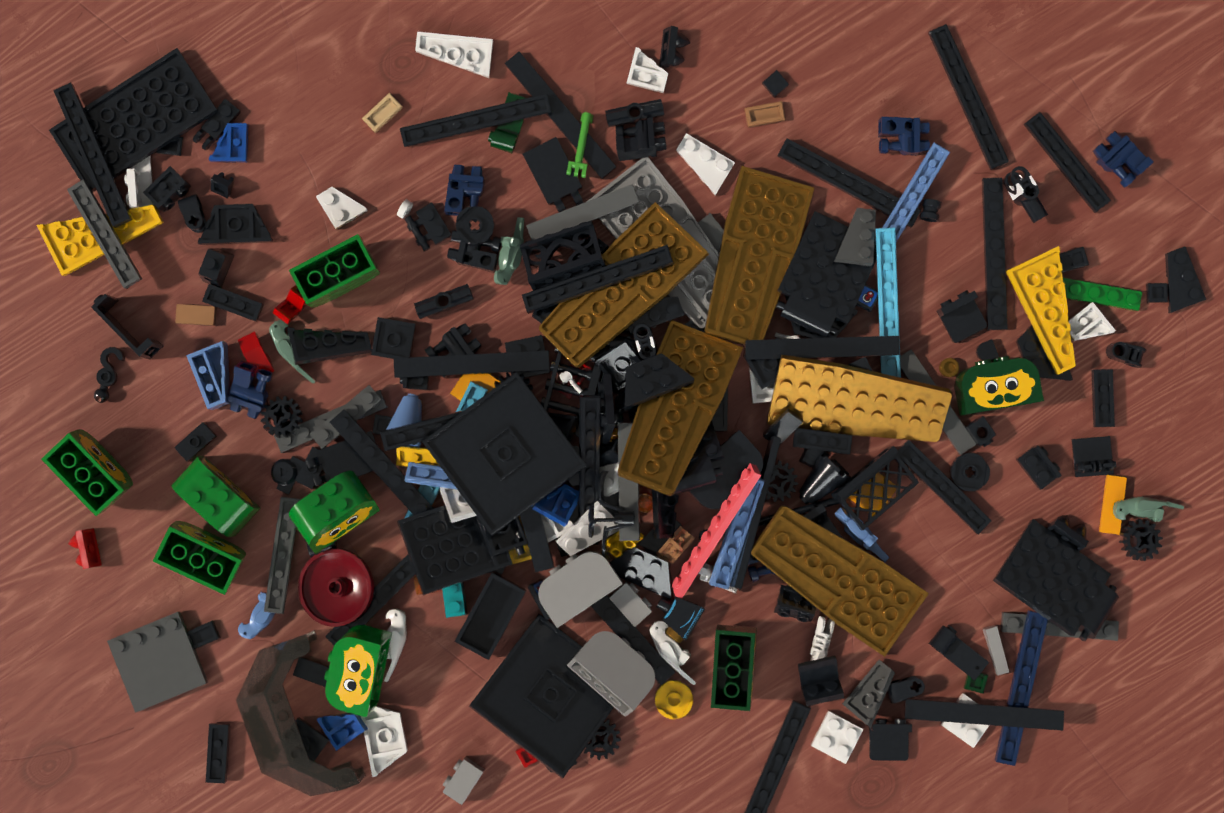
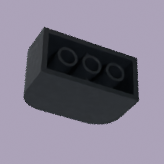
M740 430L736 431L720 446L724 459L711 462L713 469L721 467L723 475L716 476L717 483L688 491L699 504L706 508H721L722 503L731 494L732 487L738 483L743 470L747 469L750 463L756 465L760 473L762 471L763 459L760 452Z

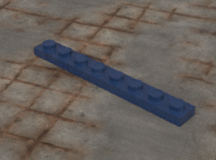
M1028 610L1007 706L1024 708L1029 706L1048 621L1036 611ZM1002 726L995 756L996 762L1012 766L1016 765L1024 728Z

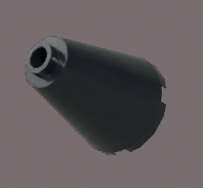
M825 451L821 453L799 490L801 494L799 498L806 504L816 503L852 478L837 460H830L828 458L830 454Z

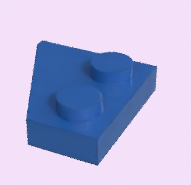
M227 123L222 137L219 138L216 144V149L209 157V161L247 163L248 124Z
M564 484L557 491L552 492L545 499L536 503L532 509L565 527L579 500V491Z
M352 713L321 716L316 719L336 751L368 729L361 717Z

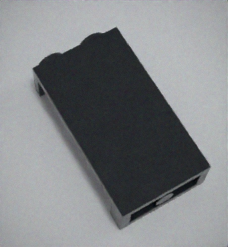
M108 294L99 295L94 300L91 308L139 357L150 360L164 347L159 341L147 338L140 345L108 312L119 300Z

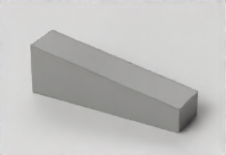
M992 625L982 628L996 675L1009 673L997 626Z

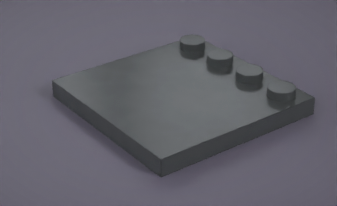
M180 611L107 641L135 713L208 683Z

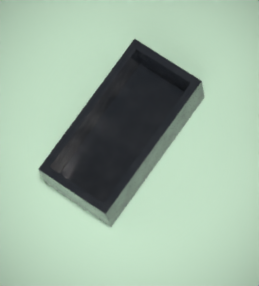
M492 572L454 642L489 660L527 590Z

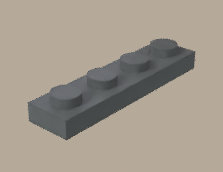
M368 385L310 433L311 437L321 449L325 448L341 435L331 425L330 421L342 410L345 409L355 421H358L382 399Z

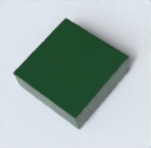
M981 673L975 681L967 675L964 689L984 694L988 675Z

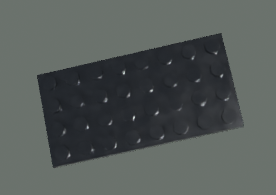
M178 48L84 107L114 178L219 112ZM65 119L49 129L80 181L86 180L90 189L94 192L96 187Z

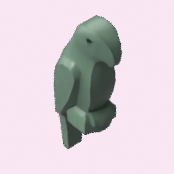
M517 217L513 237L501 236L502 248L498 257L500 269L496 270L494 274V282L496 284L507 285L513 272L520 265L522 253L519 245L524 242V218Z
M282 320L275 321L270 326L269 331L279 354L300 374L315 384L316 381L300 367L302 364L295 365L289 336L285 331L286 327H289L288 324Z
M1137 496L1115 502L1113 514L1119 520H1125V516L1131 514L1140 518H1149L1152 522H1160L1164 514L1162 506L1184 509V506L1159 499Z

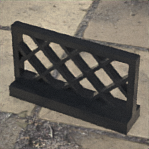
M895 446L885 448L855 473L848 482L831 494L835 500L839 501L861 531L919 483L897 454L898 450ZM893 459L898 463V472L889 471V465ZM878 472L885 473L884 484L875 483V476ZM889 474H897V485L888 484ZM902 475L908 476L912 482L907 487L901 486ZM862 485H871L870 496L861 495ZM875 485L884 486L883 497L874 496ZM887 487L896 488V496L893 499L887 498ZM849 496L856 497V508L849 507L845 500ZM860 497L869 498V509L860 508ZM873 499L882 500V508L879 511L872 510ZM859 511L868 512V520L863 524L859 520Z

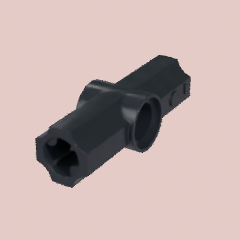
M661 99L639 104L631 103L629 106L605 110L609 128L628 123L636 124L641 119L647 120V118L662 117L664 116V109ZM636 109L640 112V115L632 117L630 111Z
M465 284L414 303L419 319H423L442 311H448L452 307L474 299L469 285ZM442 297L449 299L446 306L439 305V300Z

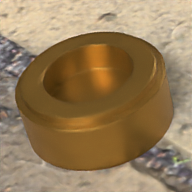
M946 358L941 361L939 371L944 377H953L959 371V364L953 358Z
M668 627L665 633L677 643L683 641V638L672 628Z

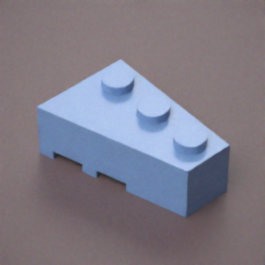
M221 341L186 355L207 409L215 410L230 404L231 402L227 401L230 395L228 343Z

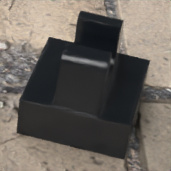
M223 172L218 175L214 174L211 178V191L228 199L231 195L234 178L225 179Z

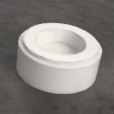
M406 199L401 204L397 216L405 219L411 211L413 203Z

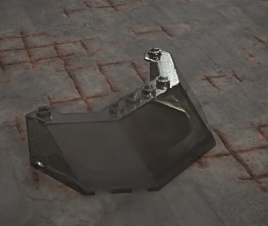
M315 630L259 650L236 699L261 773L309 796L346 789L359 784L366 776L363 767L355 769L351 766V761L327 768L309 759L283 687V683L294 660L312 652L310 643L317 640Z

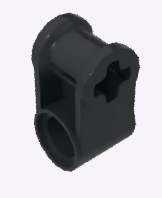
M197 194L178 200V205L187 227L195 233H202L205 230L204 226L207 221Z
M1115 342L1107 346L1106 355L1111 360L1131 367L1142 368V357L1147 349L1124 342ZM1116 346L1120 348L1119 356L1114 351Z
M917 676L891 681L887 690L890 702L898 703L923 693L925 685ZM914 681L919 684L916 690L910 687L913 686Z

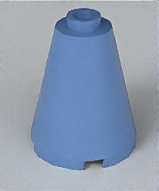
M415 394L403 396L386 430L422 421V401L418 399L419 396ZM421 442L407 446L420 447Z

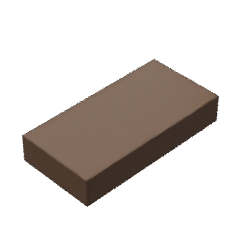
M782 101L744 109L748 128L786 120Z
M177 304L176 324L215 326V306Z

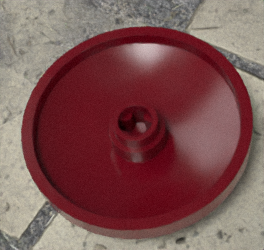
M328 549L314 555L303 567L298 582L299 599L306 613L316 622L330 627L344 626L358 620L370 606L374 592L373 577L367 564L357 554L345 549Z

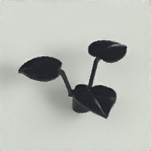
M602 471L598 478L600 505L614 509L618 513H614V518H594V504H590L588 535L590 538L593 537L596 522H614V524H618L608 528L604 526L602 556L607 560H612L607 548L606 539L608 533L618 528L634 527L635 511H624V508H619L605 502L603 486L609 471Z

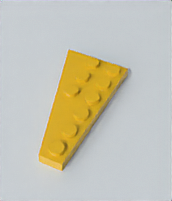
M148 205L128 210L132 220L114 228L124 245L164 222L156 206ZM83 217L37 225L62 276H66L104 255Z
M1059 246L1006 271L1056 375L1076 366L1073 343H1071V328L1068 321V306L1065 284L1062 277L1063 269L1060 262Z

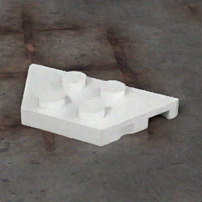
M376 706L367 718L361 716V719L368 728L364 731L372 777L377 776L408 751L401 712Z

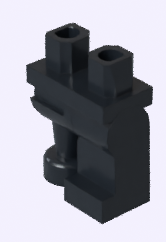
M653 117L647 118V120H639L635 127L624 129L622 125L616 126V150L619 161L649 156L657 157V151L667 150L666 138H656V135L666 134L664 122H654ZM625 136H635L632 138H625Z
M453 230L451 241L460 243L459 250L449 248L447 258L456 261L458 265L495 273L498 255L480 251L481 246L491 247L492 251L499 252L501 237L495 236L483 244L474 246L461 240L457 230Z
M465 323L457 328H451L443 335L442 341L435 347L429 346L424 350L428 356H438L445 349L448 350V355L475 354L482 345L477 338L469 343L466 342L464 337L472 331ZM442 375V376H443V378H448L450 375Z

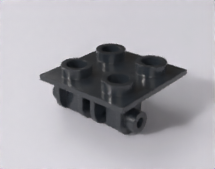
M1110 436L1071 439L1075 477L1114 474L1113 469L1116 468V461L1112 460Z

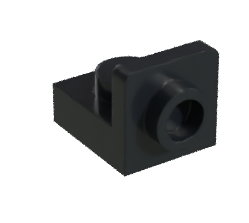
M429 376L400 377V384H403V388L428 391Z

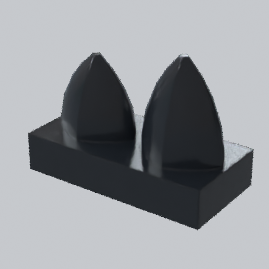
M670 26L663 30L659 67L677 66L685 61L683 56L676 51V48L687 46L690 44V41L685 35L678 32V27Z
M1068 515L1059 516L1046 527L1078 551L1085 548L1089 542L1086 540L1085 524H1079L1071 529Z

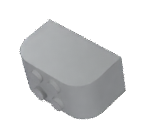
M588 551L578 557L574 554L566 560V565L563 567L558 565L550 570L549 573L551 575L540 585L538 594L540 603L557 628L623 584L610 562L601 553Z
M602 631L592 636L567 666L626 717L636 709L654 686L655 673L652 666L645 660V656L641 652L630 647L631 644L626 639L620 638L612 632Z

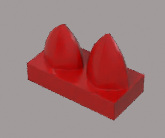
M94 528L76 531V534L68 543L70 546L79 549L80 554L75 562L83 567V569L102 566Z

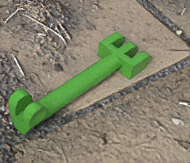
M582 113V125L575 162H568L566 175H571L572 168H575L574 176L578 177L580 169L582 170L581 177H586L588 164H583L582 161L589 124H592L593 121L591 113Z

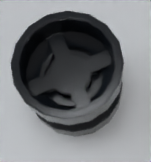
M923 199V211L920 213V219L928 222H938L940 216L938 211L941 208L942 202L934 199Z

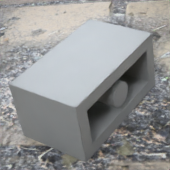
M625 582L609 596V599L631 624L636 627L652 612L650 609L652 604L645 597L643 599L640 598L637 594L639 590L633 583L628 584Z
M467 757L463 761L458 760L453 768L456 772L452 777L448 776L443 783L445 787L443 793L461 805L485 770Z

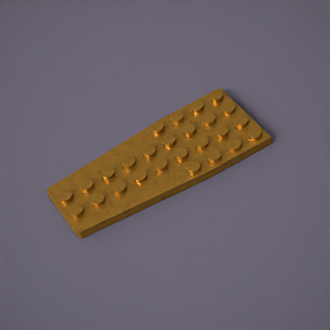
M741 166L725 221L705 325V332L707 334L744 345L745 340H764L781 294L777 290L801 239L814 187Z
M655 202L603 253V258L607 266L668 245L674 264L559 303L539 326V331L576 368H579L668 295L709 253Z
M671 320L656 355L661 353L690 374L694 378V383L639 404L617 473L620 477L668 496L674 494L724 397L743 347Z
M781 354L767 416V424L772 425L789 408L803 419V423L798 427L802 429L845 435L937 442L942 433L952 394L950 389L844 364Z
M784 505L775 513L753 545L751 554L837 625L884 657L929 594L883 561Z

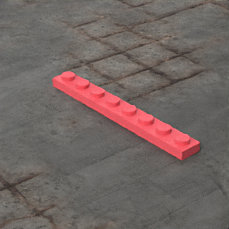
M750 463L747 469L743 470L740 480L732 487L731 494L722 503L717 516L713 517L710 527L702 534L701 541L697 547L693 548L689 560L683 564L682 571L678 577L674 578L672 588L676 597L683 598L761 477L756 465Z

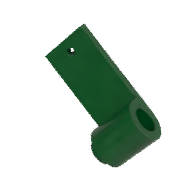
M508 92L505 103L525 99V97ZM524 119L498 125L495 131L490 132L488 142L491 143L490 147L513 153Z

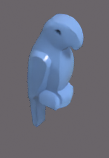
M840 507L835 512V517L845 527L844 531L855 542L866 550H871L884 562L889 559L888 555L876 543L878 538L872 534L868 527L861 531L843 507Z
M261 591L258 594L259 602L251 613L250 623H240L238 632L241 637L246 639L256 637L273 620L276 613L264 612L265 592Z

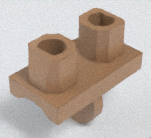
M679 526L674 532V537L669 538L658 550V553L669 558L670 563L673 564L695 538L683 527Z

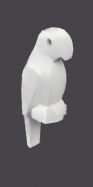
M399 609L389 610L386 615V619L389 618L391 620V625L387 631L392 632L387 659H392V662L385 677V682L389 681L406 642L405 612Z
M655 622L649 631L658 653L679 674L695 685L696 682L679 667L684 665L691 654L686 649L682 650L675 640L665 634V629L668 628L665 622Z

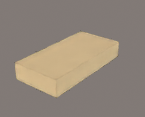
M388 93L362 120L377 133L403 106Z

